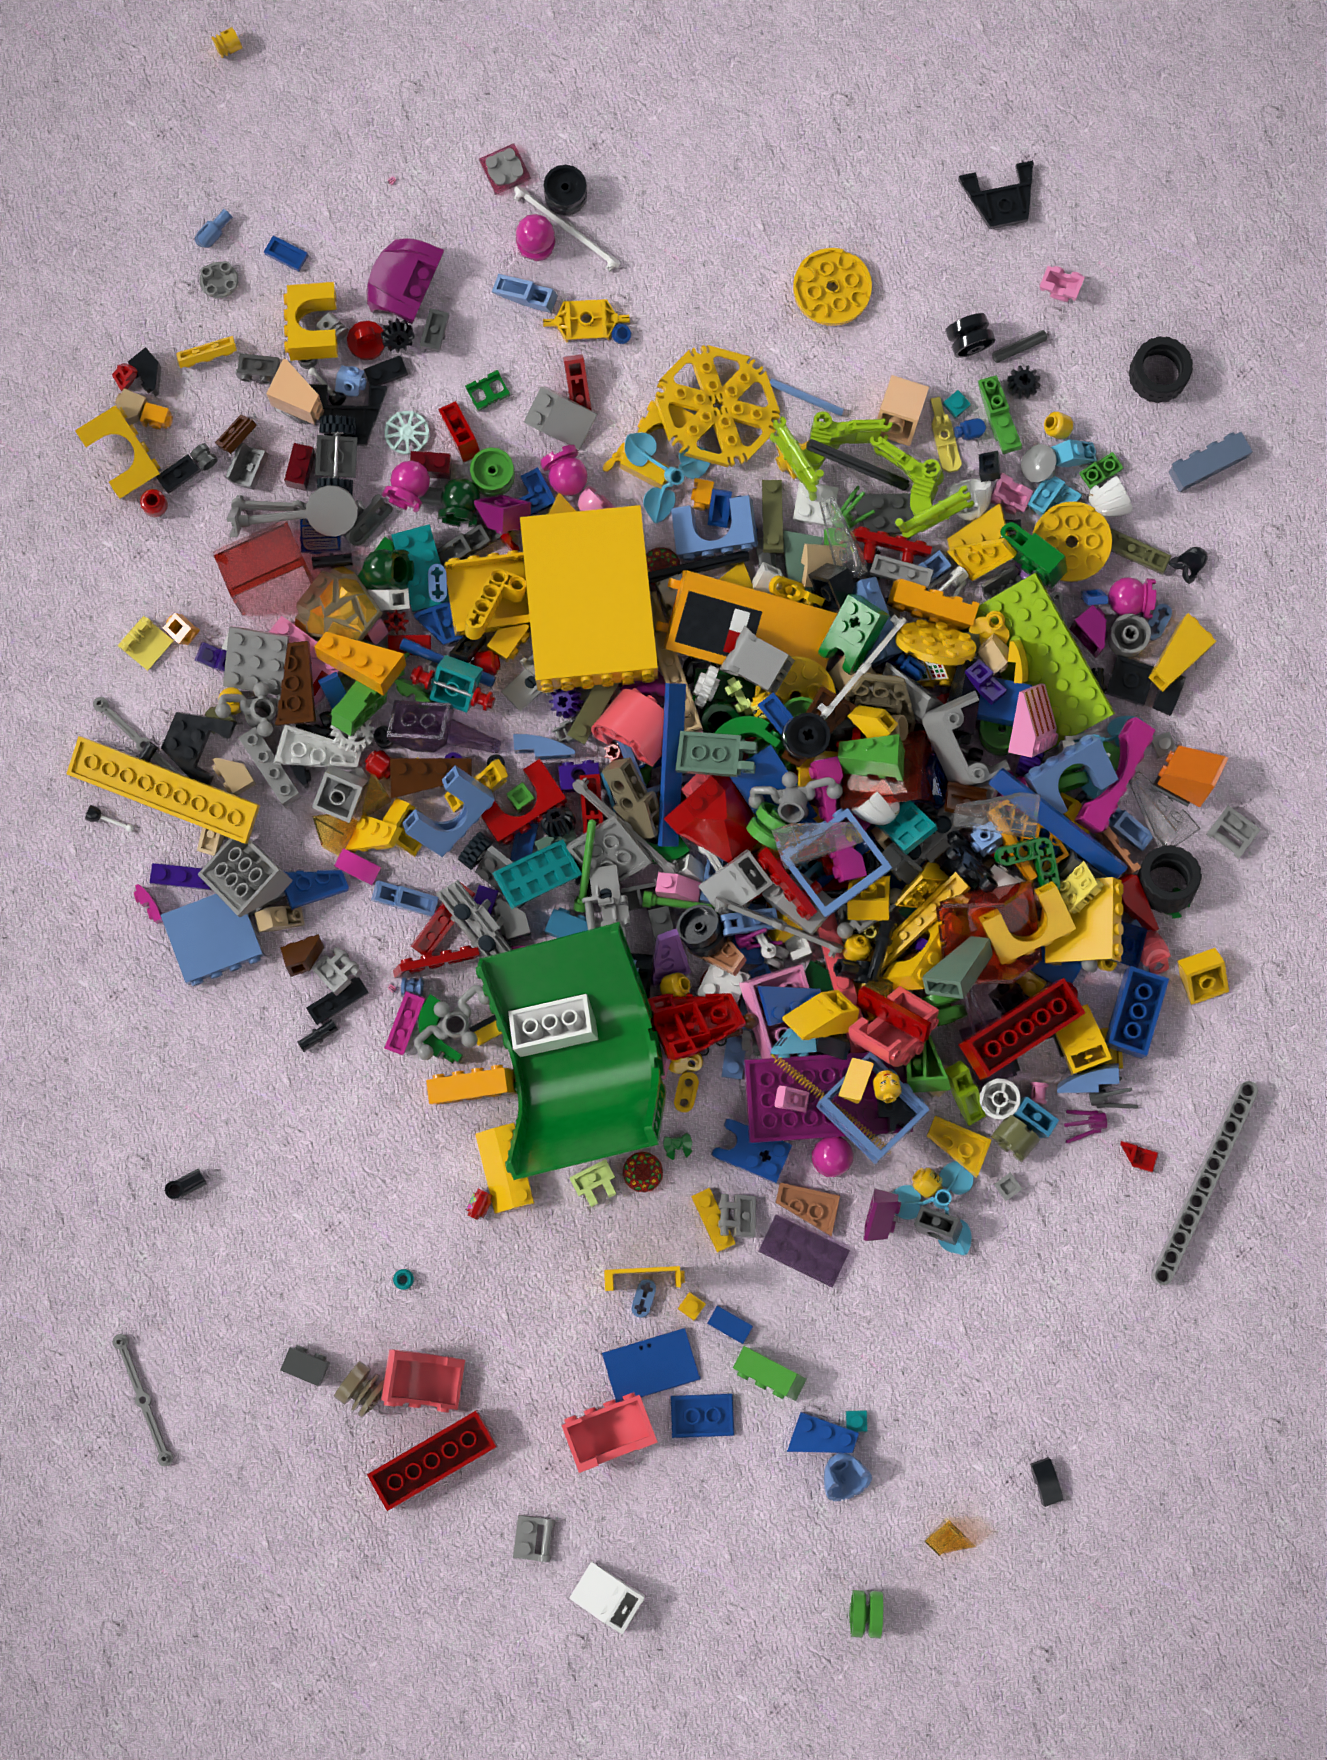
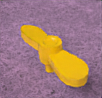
M625 442L620 445L617 452L612 454V458L604 463L602 467L604 472L610 471L615 462H618L621 453L625 450Z

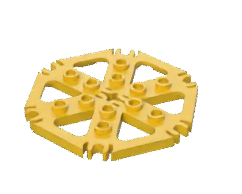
M702 345L700 348L701 354L696 352L695 347L692 348L691 353L689 349L660 378L657 387L661 388L664 392L657 391L654 400L668 441L670 442L675 437L671 445L674 446L676 443L682 444L680 453H683L687 448L688 451L683 456L727 468L729 465L730 467L735 465L734 458L739 460L740 465H742L744 461L746 463L770 438L771 433L776 432L771 420H778L780 418V410L766 370L763 374L759 375L763 367L754 369L752 365L756 361L755 359L747 364V361L751 358L750 356L711 345L706 347ZM715 357L736 361L740 366L739 370L723 386L713 360ZM686 364H692L701 390L677 384L674 376ZM757 382L763 387L768 405L760 407L738 401V399ZM715 401L717 402L718 405H720V404L722 405L721 408H720V410H718L717 407H713L714 404H715ZM671 404L697 411V413L682 428H677L673 424L668 405ZM735 422L762 429V434L751 446H744L739 437ZM712 426L722 450L720 454L701 450L697 447V441Z

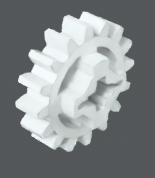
M710 665L706 674L701 672L693 691V695L696 696L694 702L696 707L703 709L706 701H712L720 681L716 678L719 668Z
M367 720L354 735L349 736L331 725L330 728L333 730L330 735L336 736L333 742H339L340 749L344 746L346 747V752L353 749V752L357 753L359 749L364 751L366 746L369 747L374 738L372 732L375 728L370 727L369 725L372 721Z

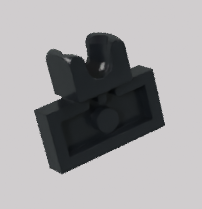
M897 1097L891 1103H885L877 1099L878 1118H888V1134H892L896 1130V1125H900L903 1129L917 1115L900 1097Z

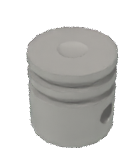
M332 313L322 317L315 327L316 331L335 329L338 344L346 337L349 331Z

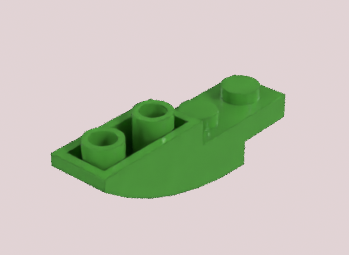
M997 375L978 380L984 408L996 442L998 441L1002 454L1022 449L1020 438L1009 413V405Z

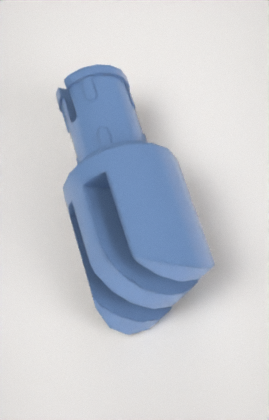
M223 209L213 221H207L197 232L195 243L200 247H211L222 235L221 229L233 218L232 215Z

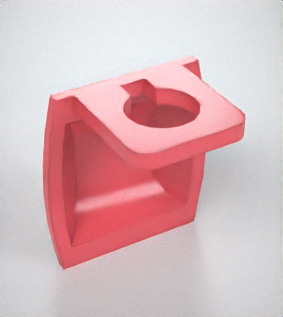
M1149 931L1140 935L1138 940H1132L1138 942L1135 954L1149 968V972L1158 975L1169 969L1168 958L1171 955L1165 941L1157 931ZM1160 962L1163 964L1160 969L1154 970L1157 966L1156 963Z

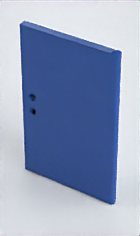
M771 744L745 760L755 763V774L741 772V775L737 777H730L756 817L757 809L752 808L748 800L751 788L755 786H772L777 790L786 788L782 783V776L789 771ZM761 794L764 797V802L779 806V804L772 800L770 794ZM808 801L809 815L807 818L813 819L817 816V813Z
M685 1328L602 1352L616 1403L624 1400L623 1396L633 1392L635 1396L640 1395V1397H644L701 1379Z

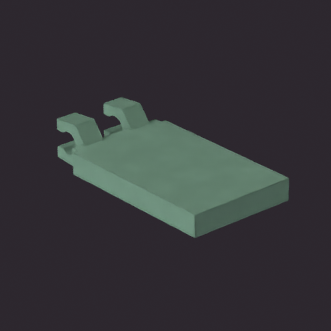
M680 731L676 772L737 777L741 775V772L755 774V763L742 761L743 752L746 754H757V742L745 741L741 735Z

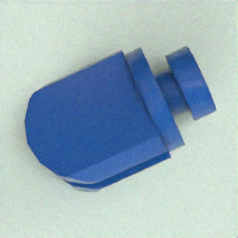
M980 418L961 422L960 426L954 427L956 438L962 437L963 440L980 438L986 430V425Z
M902 653L895 662L897 665L901 664L899 670L914 681H919L926 672V667L911 655L905 658V655Z

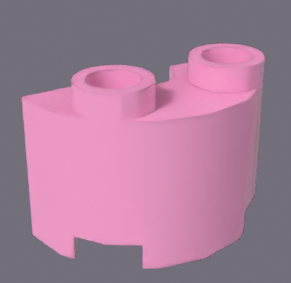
M1047 266L1039 287L1041 291H1049L1051 293L1050 297L1068 302L1069 298H1072L1075 301L1085 277L1078 272L1066 274L1064 269L1058 266Z
M1002 472L1001 479H997L993 488L990 502L994 505L1000 503L1001 506L1005 507L1004 510L1007 513L1015 515L1016 512H1025L1033 491L1024 485L1015 483L1013 478Z

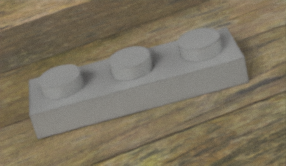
M876 554L870 575L891 581L901 578L926 586L928 591L934 570Z

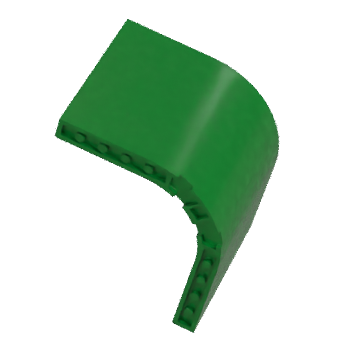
M620 922L480 958L476 967V975L483 982V993L485 997L488 996L490 1011L492 1014H495L497 1029L503 1034V1044L505 1049L509 1051L516 1080L514 1082V1089L518 1094V1118L516 1119V1127L513 1130V1139L510 1141L511 1147L508 1150V1159L505 1161L506 1170L508 1173H511L513 1180L659 1145L666 1098V1087L661 1079V1076L665 1075L658 1033L657 1031L653 1032L651 1018H653L651 1007ZM583 994L588 995L596 1019L598 1040L520 1057L513 1050L508 1011Z

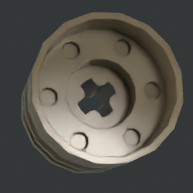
M359 1361L339 1386L334 1397L344 1405L351 1399L355 1400L351 1410L354 1412L359 1405L363 1406L358 1413L362 1418L381 1399L384 1379L377 1386L375 1383L380 1375L377 1374L369 1380L367 1377L371 1369Z

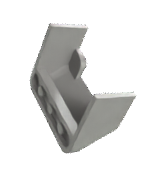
M976 691L926 712L922 718L923 726L949 782L964 785L977 784L993 778L1002 767L1007 771L1011 770L1006 760L988 768L980 762L968 766L952 730L961 726L964 721L961 708L979 700Z

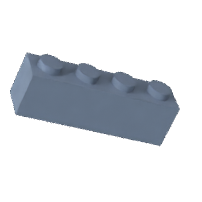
M1232 432L1226 435L1223 441L1219 443L1214 441L1207 445V449L1204 451L1196 450L1189 455L1190 458L1184 461L1179 459L1172 463L1169 474L1179 492L1247 459L1253 451L1243 433L1235 434Z

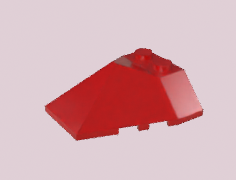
M710 775L703 784L664 818L678 835L708 850L727 863L746 849L751 850L759 842L746 829L753 815L747 802L729 776Z
M731 993L705 994V996L686 994V997H673V994H665L648 999L653 1014L651 1019L654 1030L658 1033L659 1041L667 1058L671 1060L696 1055L746 1025Z

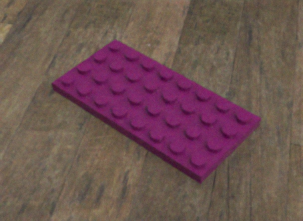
M869 1052L848 1053L847 1060H841L830 1055L782 1058V1060H785L784 1064L788 1062V1065H791L790 1069L794 1067V1070H797L796 1074L800 1072V1075H803V1077L800 1076L796 1081L795 1079L798 1074L794 1078L792 1077L795 1072L789 1076L792 1069L788 1073L786 1072L789 1067L783 1071L786 1064L782 1068L780 1067L783 1062L777 1066L780 1059L776 1063H774L776 1060L774 1058L744 1060L749 1143L845 1137L846 1135L816 1107L822 1096L821 1094L816 1098L820 1091L813 1095L816 1089L812 1093L810 1092L814 1086L807 1090L810 1084L806 1088L804 1087L808 1081L802 1086L801 1084L804 1079L800 1083L798 1082L801 1077H806V1080H809L808 1083L812 1082V1085H815L814 1088L818 1087V1090L821 1089L820 1093L824 1092V1095H826L846 1075L851 1059L862 1060ZM883 1060V1064L888 1069H893L903 1084L907 1083V1065L893 1067ZM872 1070L862 1099L858 1104L839 1097V1093L833 1098V1102H836V1105L839 1104L842 1110L845 1109L848 1115L851 1114L854 1120L857 1119L860 1125L863 1124L866 1130L872 1131V1135L888 1134V1118H878L877 1098L873 1087V1079L877 1074ZM779 1085L809 1092L806 1113L775 1107ZM896 1125V1130L893 1133H898L902 1127Z

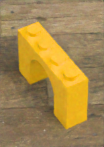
M334 282L287 285V293H284L283 297L284 305H287V309H284V320L287 321V325H284L285 337H288V341H284L285 353H289L290 361L338 358V341L335 329L311 331L299 325L300 320L311 312L337 310Z
M651 400L647 407V411H649L647 416L642 417L637 427L639 430L637 433L650 434L657 429H664L654 400ZM668 405L673 424L677 428H682L694 416V414L679 406ZM625 450L621 453L618 460L620 461V469L660 489L666 484L667 481L664 478L665 470L647 460L644 466H636L628 460Z
M115 405L76 429L75 432L86 448L111 434L123 436L131 443L134 450L132 465L128 470L109 481L110 486L120 499L159 475L158 470L161 467L155 458L151 460L147 453L150 450L145 442L142 441L140 443L136 435L139 433L134 425H128L125 418L128 416L123 408H117Z
M1053 881L1034 890L1042 906L1044 919L1041 927L1032 935L1021 937L1009 932L997 908L978 917L1002 965L1011 964L1022 955L1032 954L1036 948L1048 946L1055 939L1069 936L1076 929L1060 892Z
M951 912L944 913L920 936L928 940L925 947L910 960L892 962L882 979L894 990L899 986L906 990L925 989L922 977L943 960L964 927V924Z

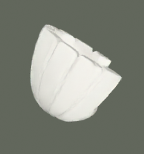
M1117 476L1113 477L1101 488L1095 485L1090 490V505L1104 517L1123 516L1133 511L1130 498Z
M977 478L971 479V481L968 479L960 481L959 484L955 483L946 489L945 494L947 498L958 492L962 486H967L968 489L963 494L971 493V499L967 502L974 501L975 505L972 508H965L956 513L961 519L973 521L987 511L992 495L991 481L981 482Z
M882 780L856 802L852 812L860 819L871 824L885 825L896 818L899 813L900 804L898 799L894 798L887 783Z

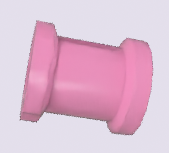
M1030 1082L1032 1086L1031 1100L1037 1104L1046 1105L1045 1095L1049 1084Z

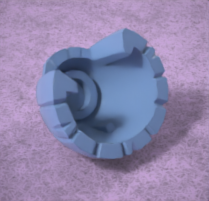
M848 1453L835 1454L828 1460L825 1466L824 1488L829 1500L844 1501L845 1499L853 1498L854 1495L857 1496L865 1490L864 1488H867L871 1483L870 1481H872V1475L869 1470Z

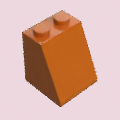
M1178 745L1174 752L1170 751L1165 761L1168 763L1160 769L1158 773L1160 779L1157 784L1192 804L1201 807L1214 789L1229 758Z

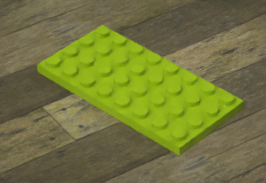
M1037 572L979 605L975 619L986 617L991 611H999L1004 615V625L1009 630V639L1006 643L1008 647L1010 641L1015 639L1021 640L1026 652L1029 671L1028 681L1024 682V684L1032 685V687L1040 683L1045 684L1057 727L1056 733L1058 734L1057 743L1052 748L1058 746L1061 740H1065V736L1077 735L1115 714ZM993 617L991 621L996 624L999 622V619ZM1007 662L1009 664L1008 667L1000 674L1003 679L1014 681L1016 662Z

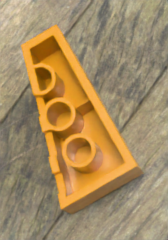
M901 578L893 582L887 604L893 606L892 608L900 612L907 611L914 618H925L929 620V623L944 622L948 627L958 631L973 626L980 603L972 601V604L962 602L963 598L945 597L942 591L934 589L926 591V586Z
M325 632L314 646L319 660L383 696L406 667L403 653Z
M493 1065L491 1070L485 1071L483 1068L471 1069L472 1073L464 1074V1071L452 1072V1076L445 1077V1074L432 1075L433 1079L426 1080L429 1104L438 1105L460 1102L463 1099L475 1100L481 1099L482 1096L497 1097L502 1096V1093L517 1094L514 1089V1082H516L514 1070L503 1068V1065Z

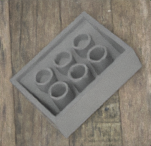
M230 838L198 873L200 878L239 917L280 896L293 881L252 839H249L248 843L244 844Z

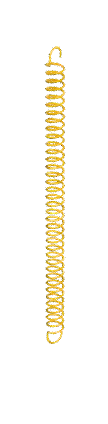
M780 1057L781 1059H780L779 1063L777 1064V1066H778L781 1062H783V1061L785 1062V1060H782V1057ZM786 1062L787 1064H786L785 1068L783 1069V1071H784L787 1067H789V1066L791 1067V1065H788V1062ZM792 1067L793 1069H792L791 1073L789 1074V1076H790L793 1072H795V1071L797 1072V1070H794V1067ZM872 1131L869 1132L871 1134L868 1139H870L873 1136ZM884 1141L881 1142V1143H883L882 1146H881V1148H882V1147H884L886 1144H884Z

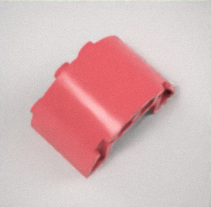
M636 688L632 690L623 689L594 723L591 731L594 738L608 745L614 739L631 747L638 760L653 767L662 756L664 709L657 704L655 698L650 695L646 697Z
M901 986L887 996V999L931 1022L930 1033L938 1025L939 1009ZM861 1017L849 1027V1036L854 1043L893 1067L906 1066L916 1054L919 1055L924 1049L925 1042L918 1040L879 1017L869 1025L868 1020Z
M389 1349L381 1400L384 1401V1405L393 1407L409 1403L408 1407L421 1408V1404L437 1407L439 1412L449 1413V1409L458 1410L465 1360Z
M633 1392L623 1396L624 1400L617 1403L613 1399L603 1403L604 1408L596 1410L595 1407L585 1410V1415L577 1418L576 1415L564 1419L565 1423L561 1426L579 1473L634 1450H640L658 1443L640 1395L635 1396Z

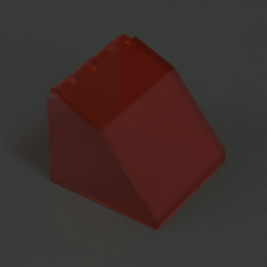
M279 521L213 551L214 558L229 594L242 616L246 613L237 596L302 566L310 583L312 584L314 581L287 521Z
M926 731L910 732L906 739L902 741L905 750L903 781L897 780L896 777L886 776L885 779L879 778L878 775L868 774V776L845 774L842 770L841 787L843 793L840 796L841 808H848L852 811V808L859 807L867 800H870V797L876 792L887 803L911 800L937 802V799L935 801L934 798L937 795H933L936 791L933 793L930 786L932 779L928 780L929 777L931 778L928 775L931 774L930 769L933 764L931 741Z
M1033 881L999 886L989 893H985L982 890L966 892L940 901V906L936 907L937 921H942V924L938 925L940 942H944V944L940 945L942 960L970 936L988 938L978 917L996 908L1001 913L1009 932L1023 937L1035 933L1039 928ZM991 945L993 956L974 984L1015 983L1042 961L1041 946L1036 948L1032 954L1022 955L1015 962L1002 965Z

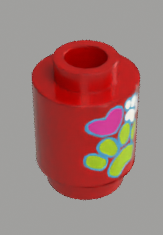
M479 1188L476 1193L473 1192L465 1209L469 1211L468 1216L479 1220L480 1217L484 1218L491 1205L493 1195Z

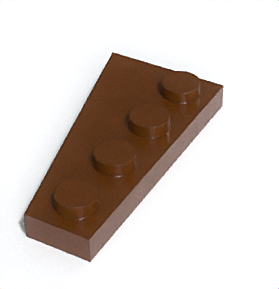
M310 642L288 643L275 726L316 722Z
M820 686L806 713L810 712L820 716L822 713L817 709L821 703L826 707L829 706L837 694ZM842 698L832 713L825 719L829 726L830 734L856 708V705ZM803 733V735L805 736L804 740H807L808 735L806 733ZM784 750L781 758L796 767H800L807 760L794 758L786 750Z
M390 758L391 799L444 786L442 779L454 766L472 776V758Z

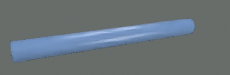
M771 378L770 380L771 387L839 416L843 414L844 409L775 379Z

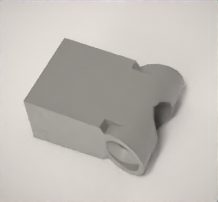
M744 626L736 640L735 649L727 655L720 670L731 675L740 676L770 694L773 692L776 694L795 660L787 653L757 638Z

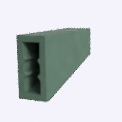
M783 531V551L787 578L802 582L805 565L801 563L804 544L822 545L823 537ZM805 587V590L813 593L814 588Z
M970 936L922 977L926 994L964 999L993 956L990 938Z

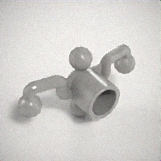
M259 682L255 684L253 692L258 697L256 699H246L245 696L240 694H223L219 697L218 705L215 708L216 715L219 718L224 719L231 714V708L226 702H239L240 709L245 714L246 722L250 727H256L258 733L263 737L272 734L273 726L270 722L275 714H278V702L281 694L276 698H266L269 693V687L266 683ZM258 707L265 710L268 717L257 715L255 708Z
M786 772L782 776V783L786 787L785 789L777 790L772 786H755L751 788L748 800L752 808L758 809L760 804L764 802V797L761 794H770L772 800L779 804L778 814L780 818L789 823H796L808 817L809 809L807 808V802L814 799L815 788L828 786L826 789L827 795L831 799L840 798L843 790L841 785L837 784L831 777L810 781L805 787L796 786L798 782L797 775L793 772Z
M471 986L458 999V1006L452 1012H450V1007L446 1002L440 1001L435 1004V1015L441 1018L444 1017V1019L437 1026H428L415 1038L414 1046L420 1059L429 1060L433 1056V1048L428 1044L422 1043L432 1033L441 1040L448 1037L451 1039L462 1038L463 1045L469 1048L477 1044V1035L474 1032L468 1031V1018L472 1012L466 1002L477 993L480 1003L484 1005L489 1004L488 996L485 997L482 986ZM457 1016L463 1019L464 1028L459 1033H453L448 1029L447 1022L451 1017Z

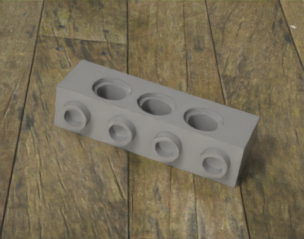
M256 727L238 737L285 808L302 797L280 764H273L275 756L263 737L258 733Z

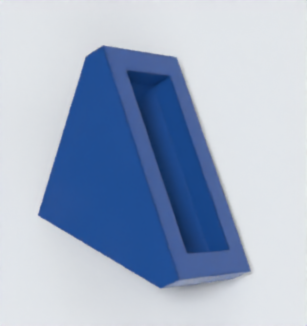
M712 489L708 525L727 528L730 511L729 498L732 497V491Z

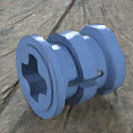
M406 977L402 978V996H404L406 991L418 994L419 996L423 995V977H420L419 980L415 978H410V980H407Z

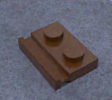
M240 414L215 444L220 449L232 454L254 430L257 424L252 419L250 420L248 417Z
M954 782L946 784L947 791L945 793L944 811L981 819L986 816L987 789Z

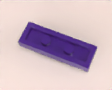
M152 863L150 884L211 890L198 875L203 868Z

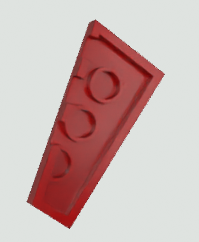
M471 945L459 948L460 951L452 952V949L441 951L438 956L426 954L420 956L421 959L414 961L413 958L403 959L393 970L394 978L402 977V973L406 971L414 974L425 970V967L428 966L429 969H435L444 966L446 962L451 965L475 959L480 955L478 947L472 948Z

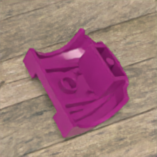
M395 239L380 253L372 266L366 289L367 305L370 311L373 313L377 309L384 310L413 324L444 250L421 240Z

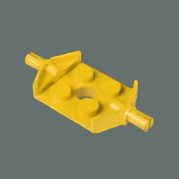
M607 299L564 301L554 319H543V327H557L565 342L574 339L607 338L609 340L616 324L630 323L629 314L618 315L615 313ZM584 314H588L592 319L590 322L584 323L581 321V317Z

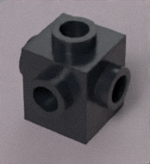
M1009 980L1000 982L988 994L996 1009L1005 1014L1026 1000L1022 994L1023 989L1017 982L1013 983Z

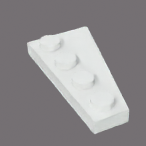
M284 725L273 764L329 767L331 765L336 768L355 769L358 766L361 750L359 749L357 753H354L353 749L346 752V747L343 746L340 749V743H334L333 739Z

